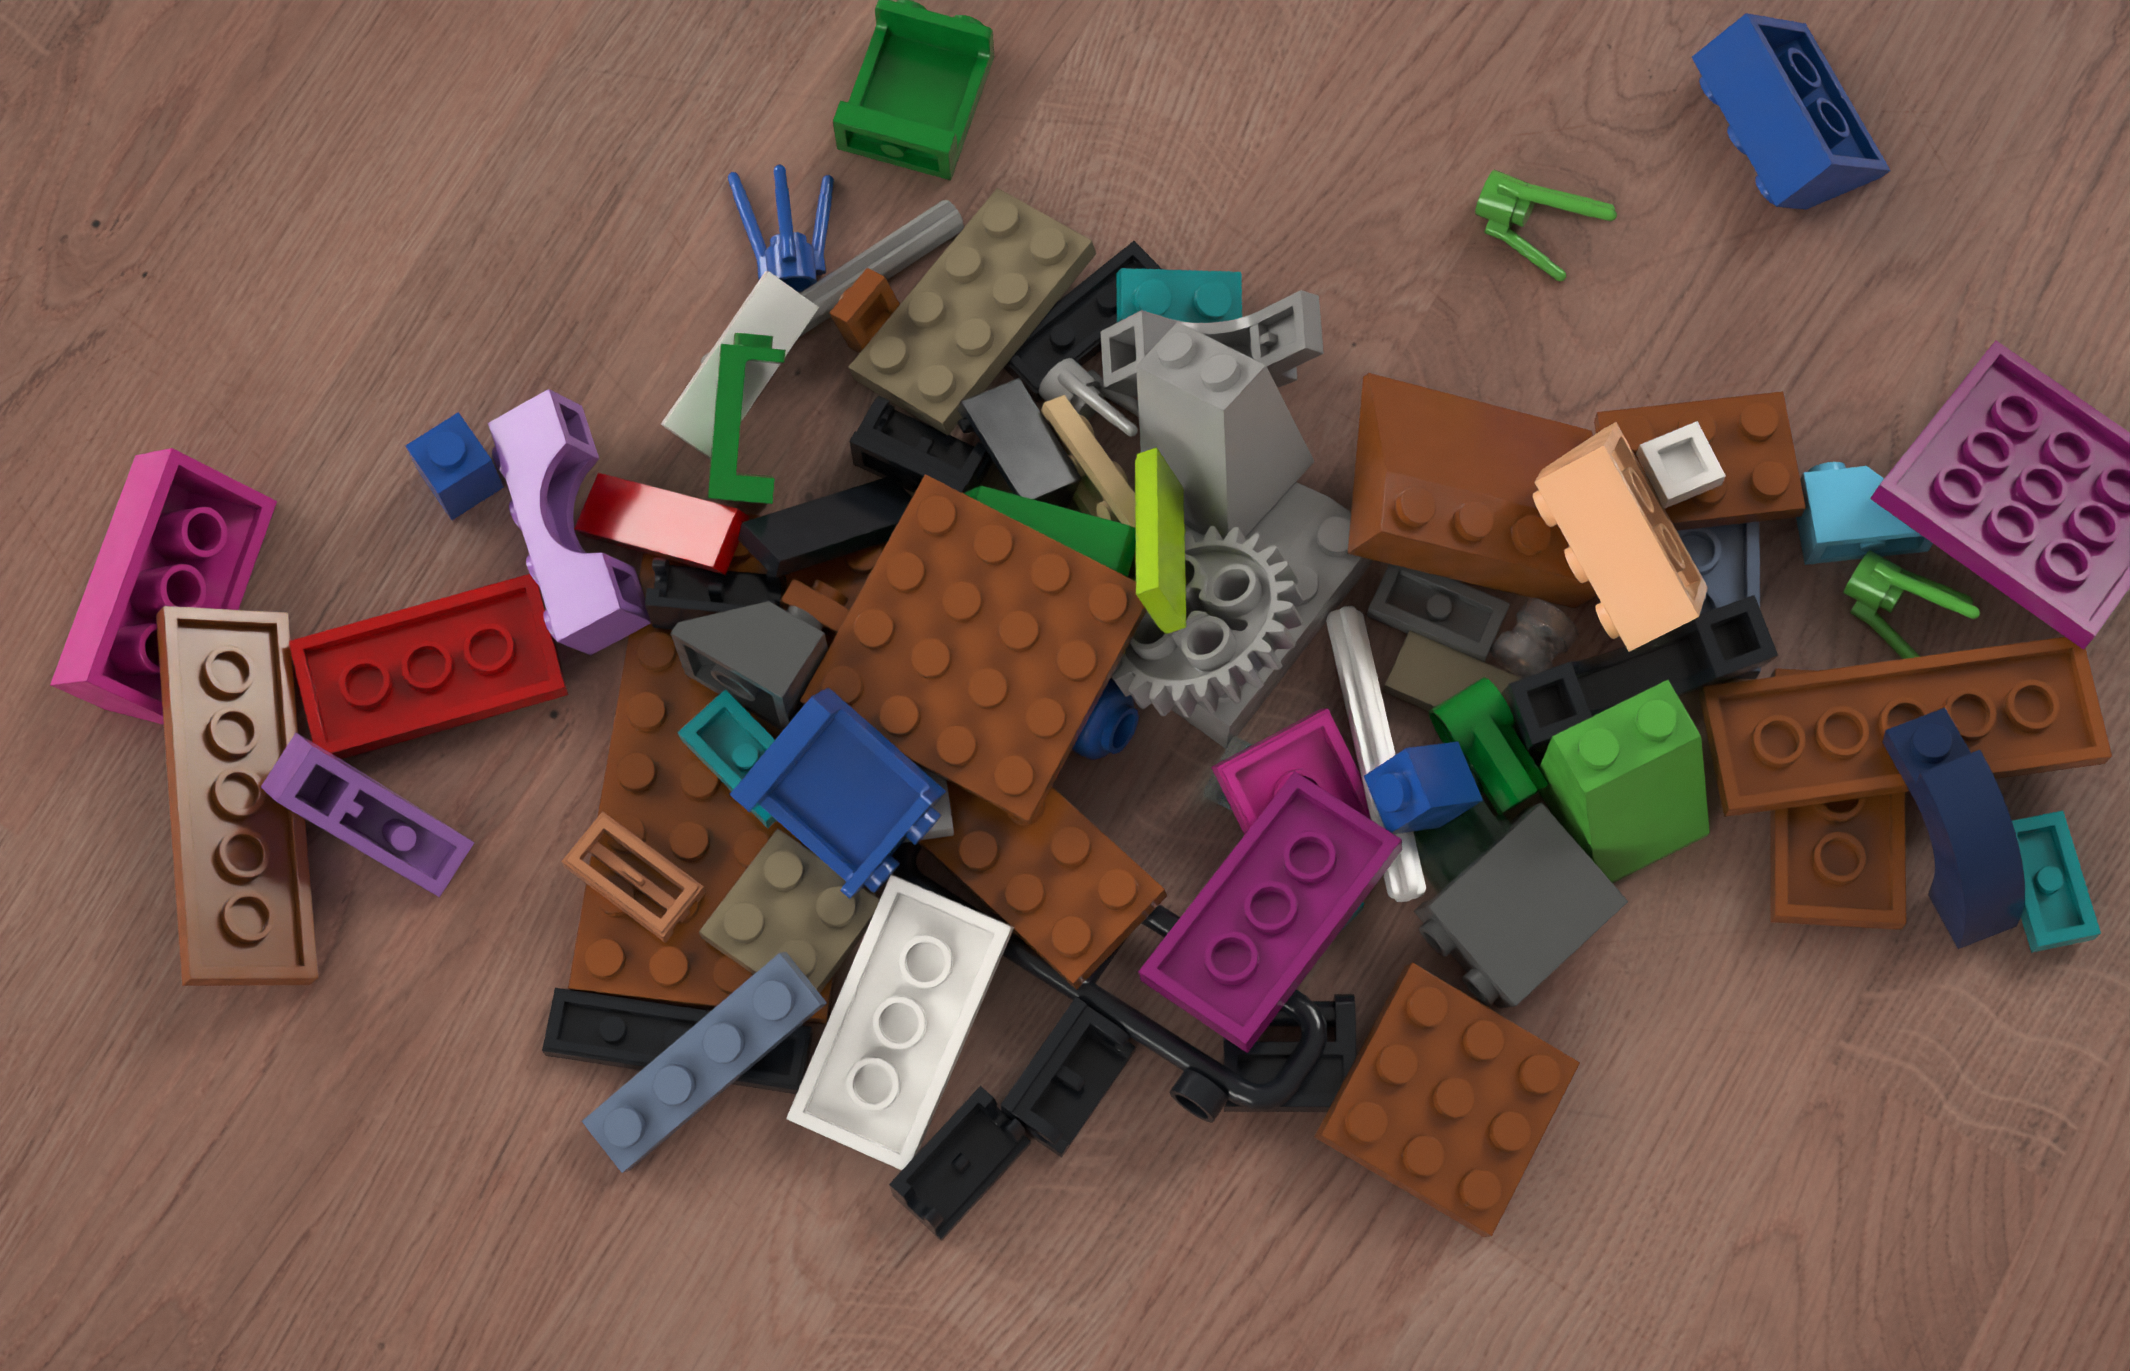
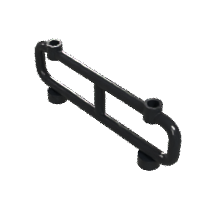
M904 842L893 853L892 857L900 863L893 872V875L985 914L919 871L916 864L917 855L922 848L919 843L914 845L912 842ZM1159 904L1141 924L1165 938L1180 916ZM1012 932L1002 956L1071 1000H1074L1075 997L1079 998L1087 1006L1124 1030L1132 1039L1183 1070V1073L1169 1093L1184 1109L1206 1122L1213 1123L1228 1100L1250 1110H1270L1285 1104L1300 1090L1320 1060L1327 1044V1023L1320 1008L1305 994L1296 989L1279 1012H1284L1299 1024L1301 1039L1272 1081L1265 1084H1255L1095 984L1126 939L1076 990L1015 932Z

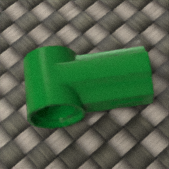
M1481 678L1429 710L1431 723L1443 743L1459 742L1473 776L1499 816L1524 802L1548 785L1530 753L1512 728L1515 725V721L1507 702L1488 678Z

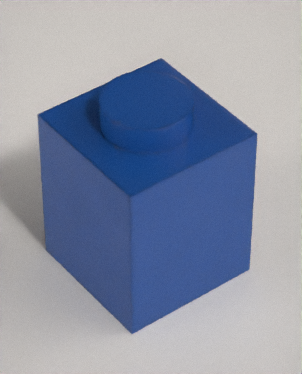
M459 412L405 445L420 476L451 520H454L504 488L492 459Z
M1459 742L1405 748L1364 775L1383 825L1392 834L1440 828L1483 801Z

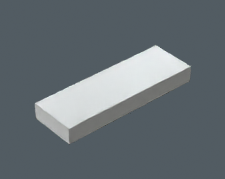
M765 272L661 425L711 459L720 345H733L735 333L773 336L772 349L786 350V357L819 307L771 272ZM752 361L746 363L741 421L780 364Z

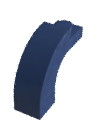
M1946 708L1887 729L1882 743L1922 814L1933 848L1935 874L1928 896L1957 948H1963L2017 927L2025 902V879L2021 853L2006 803L1981 750L1970 752Z

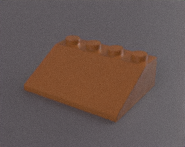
M1372 373L1366 374L1363 377L1347 554L1576 608L1594 598L1597 594L1589 580L1580 583L1573 574L1564 554V549L1570 545L1558 524L1549 527L1543 520L1535 505L1533 493L1538 491L1534 482L1541 470L1592 437V430Z

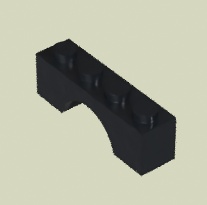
M1752 595L1700 614L1698 618L1630 652L1624 646L1584 660L1570 661L1509 683L1501 694L1513 714L1516 734L1529 752L1548 745L1552 736L1666 680H1669L1678 697L1700 690L1703 686L1714 685L1761 668L1775 659L1778 654L1756 597Z

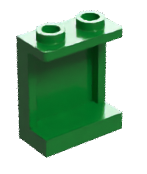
M878 0L875 7L876 27L848 102L840 100L833 119L836 147L838 150L951 181L994 60L993 30L990 27L984 26L973 17L966 15L950 17L928 11L924 6L912 0H897L896 2L892 0Z
M735 333L733 345H720L708 498L773 504L775 482L773 476L736 473L745 365L748 361L774 364L785 363L786 350L772 349L773 336Z

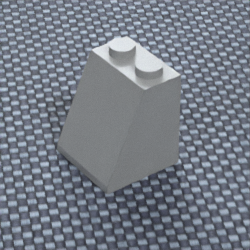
M1177 322L1136 365L1141 452L1157 447L1183 486L1184 524L1204 535L1210 526H1215L1223 540L1234 527H1239L1244 537H1246L1315 462L1267 366L1180 322Z

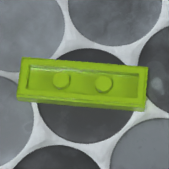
M1156 447L1138 453L1137 459H1135L1136 595L1160 630L1168 634L1187 628L1184 488Z

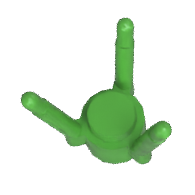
M1492 170L1483 186L1475 209V215L1489 220L1484 233L1503 240L1559 282L1565 280L1566 272L1510 228L1513 223L1524 227L1535 203L1606 221H1613L1617 217L1615 207L1612 204L1529 184L1498 170Z
M1871 550L1863 557L1843 591L1844 594L1856 600L1850 614L1869 624L1902 659L1920 656L1877 612L1882 608L1892 613L1906 591L1971 619H1976L1980 615L1979 608L1973 606L1972 597L1907 571Z

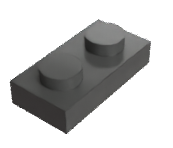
M1389 564L1369 606L1367 617L1407 634L1409 630L1485 662L1508 612L1510 603L1454 579Z

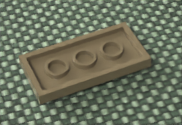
M997 188L848 368L854 380L948 436L957 425V422L962 419L958 412L961 401L983 393L1096 255L1092 240Z

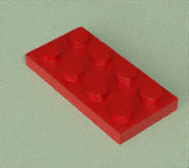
M530 574L288 641L312 742L336 757L344 759L569 695L554 638L549 633L544 622L543 614L546 608L540 586Z

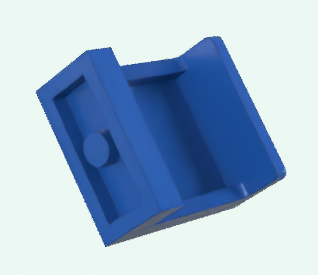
M828 687L811 696L729 795L748 812L759 805L763 807L846 881L840 891L851 899L865 886L875 893L900 865L892 857L893 853L906 838L916 845L930 831L942 816L933 807L947 791Z

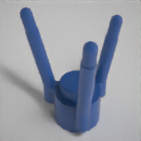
M780 164L774 167L775 197L780 234L772 236L770 238V247L766 248L740 177L736 172L729 173L728 182L757 260L758 279L760 280L762 275L769 271L797 292H802L817 282L816 275L826 273L824 249L832 203L833 177L826 175L822 179L812 244H809L804 234L793 232L786 169Z

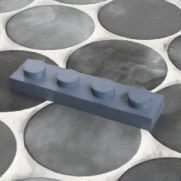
M779 953L583 1119L582 1123L622 1173L627 1172L818 1012L827 1002L788 953Z

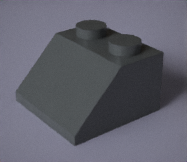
M770 601L678 622L671 632L685 675L718 694L726 689L747 711L782 731L804 706L800 700L828 651L825 633L821 631L823 626L814 616L796 606H790L785 611Z

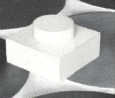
M1698 421L1640 444L1636 453L1664 509L1721 486L1726 477Z

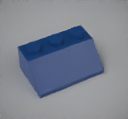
M1745 13L1692 56L1695 65L1702 75L1699 83L1703 92L1713 103L1720 107L1729 123L1727 133L1730 140L1740 152L1747 155L1758 174L1755 177V182L1759 191L1766 200L1776 207L1806 210L1880 179L1891 171L1806 23Z

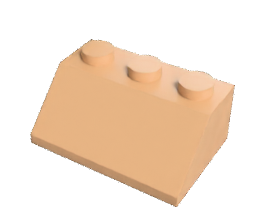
M1617 422L1602 429L1541 470L1534 482L1538 488V491L1533 493L1535 505L1549 527L1557 524L1570 545L1564 549L1566 560L1578 581L1584 583L1589 580L1601 601V603L1595 605L1596 612L1610 638L1616 639L1620 636L1630 652L1699 617L1708 587Z

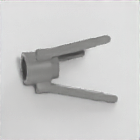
M1067 358L1057 363L1041 382L1039 395L1044 400L1049 401L1065 395L1077 413L1083 415L1087 420L1098 412L1128 436L1132 437L1137 434V427L1106 402L1104 397L1139 417L1138 400L1129 395L1104 389L1103 378L1095 370L1092 369L1087 372L1074 359Z

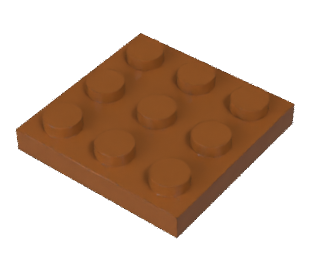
M1412 962L1404 966L1314 1137L1482 1237H1490L1503 1216L1580 1062Z

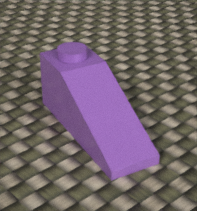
M298 733L294 734L261 786L277 803L438 897L442 895L474 844L472 840Z

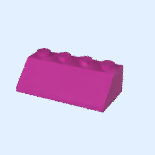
M173 448L135 455L50 685L104 710L164 725L156 614L163 606L239 610L277 501Z

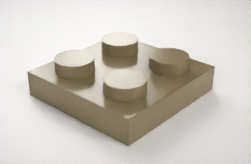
M777 828L700 929L699 934L702 939L753 975L777 954L787 952L816 990L821 993L866 933L880 899L864 888L849 899L840 891L846 883L843 878L817 855Z

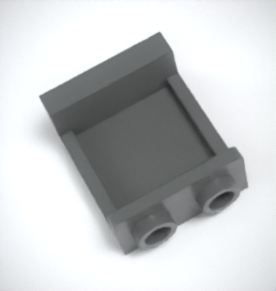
M1543 803L1522 810L1506 825L1508 830L1433 899L1423 902L1414 910L1418 918L1424 923L1419 927L1423 938L1440 955L1446 957L1451 954L1467 972L1462 977L1464 984L1486 1006H1490L1492 1003L1500 1009L1517 1006L1628 903L1627 899Z

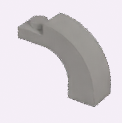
M1303 290L1258 312L1234 320L1214 323H1190L1172 320L1141 310L1100 331L1104 389L1133 397H1138L1136 365L1177 322L1266 365L1277 388L1297 380V366L1324 354L1319 296Z

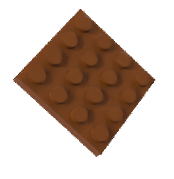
M925 474L800 701L805 705L811 696L829 687L915 764L1015 817L1032 824L1147 610L1136 595V581Z

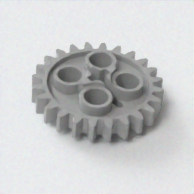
M1210 526L1203 541L1197 542L1190 530L1185 532L1187 628L1165 634L1147 611L1112 674L1113 680L1126 697L1131 695L1140 708L1144 709L1152 703L1161 716H1166L1176 704L1183 716L1187 718L1193 713L1197 702L1203 701L1212 714L1217 710L1219 696L1227 694L1237 704L1241 702L1240 686L1247 682L1253 687L1262 688L1264 684L1258 672L1263 667L1276 670L1281 669L1283 665L1276 656L1275 651L1276 649L1295 647L1296 643L1287 629L1303 624V619L1295 607L1304 603V598L1296 587L1299 581L1288 562L1284 560L1275 545L1267 547L1260 534L1255 533L1246 540L1239 527H1234L1223 540L1216 527ZM1128 574V578L1136 581V575Z

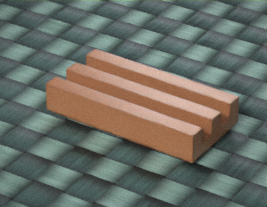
M603 811L561 861L567 870L665 943L672 936V929L679 921L683 922L689 915V908L695 901L699 902L706 893L704 886ZM606 833L683 892L675 900L600 844L598 840ZM588 853L663 908L666 913L661 919L582 861Z

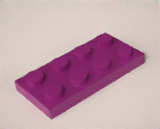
M1294 771L1138 971L1140 980L1248 1053L1402 851V839Z

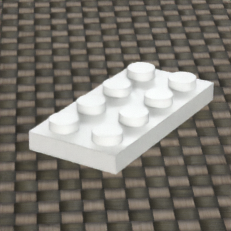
M890 875L786 1119L903 1170L918 1154L1014 927L895 875Z

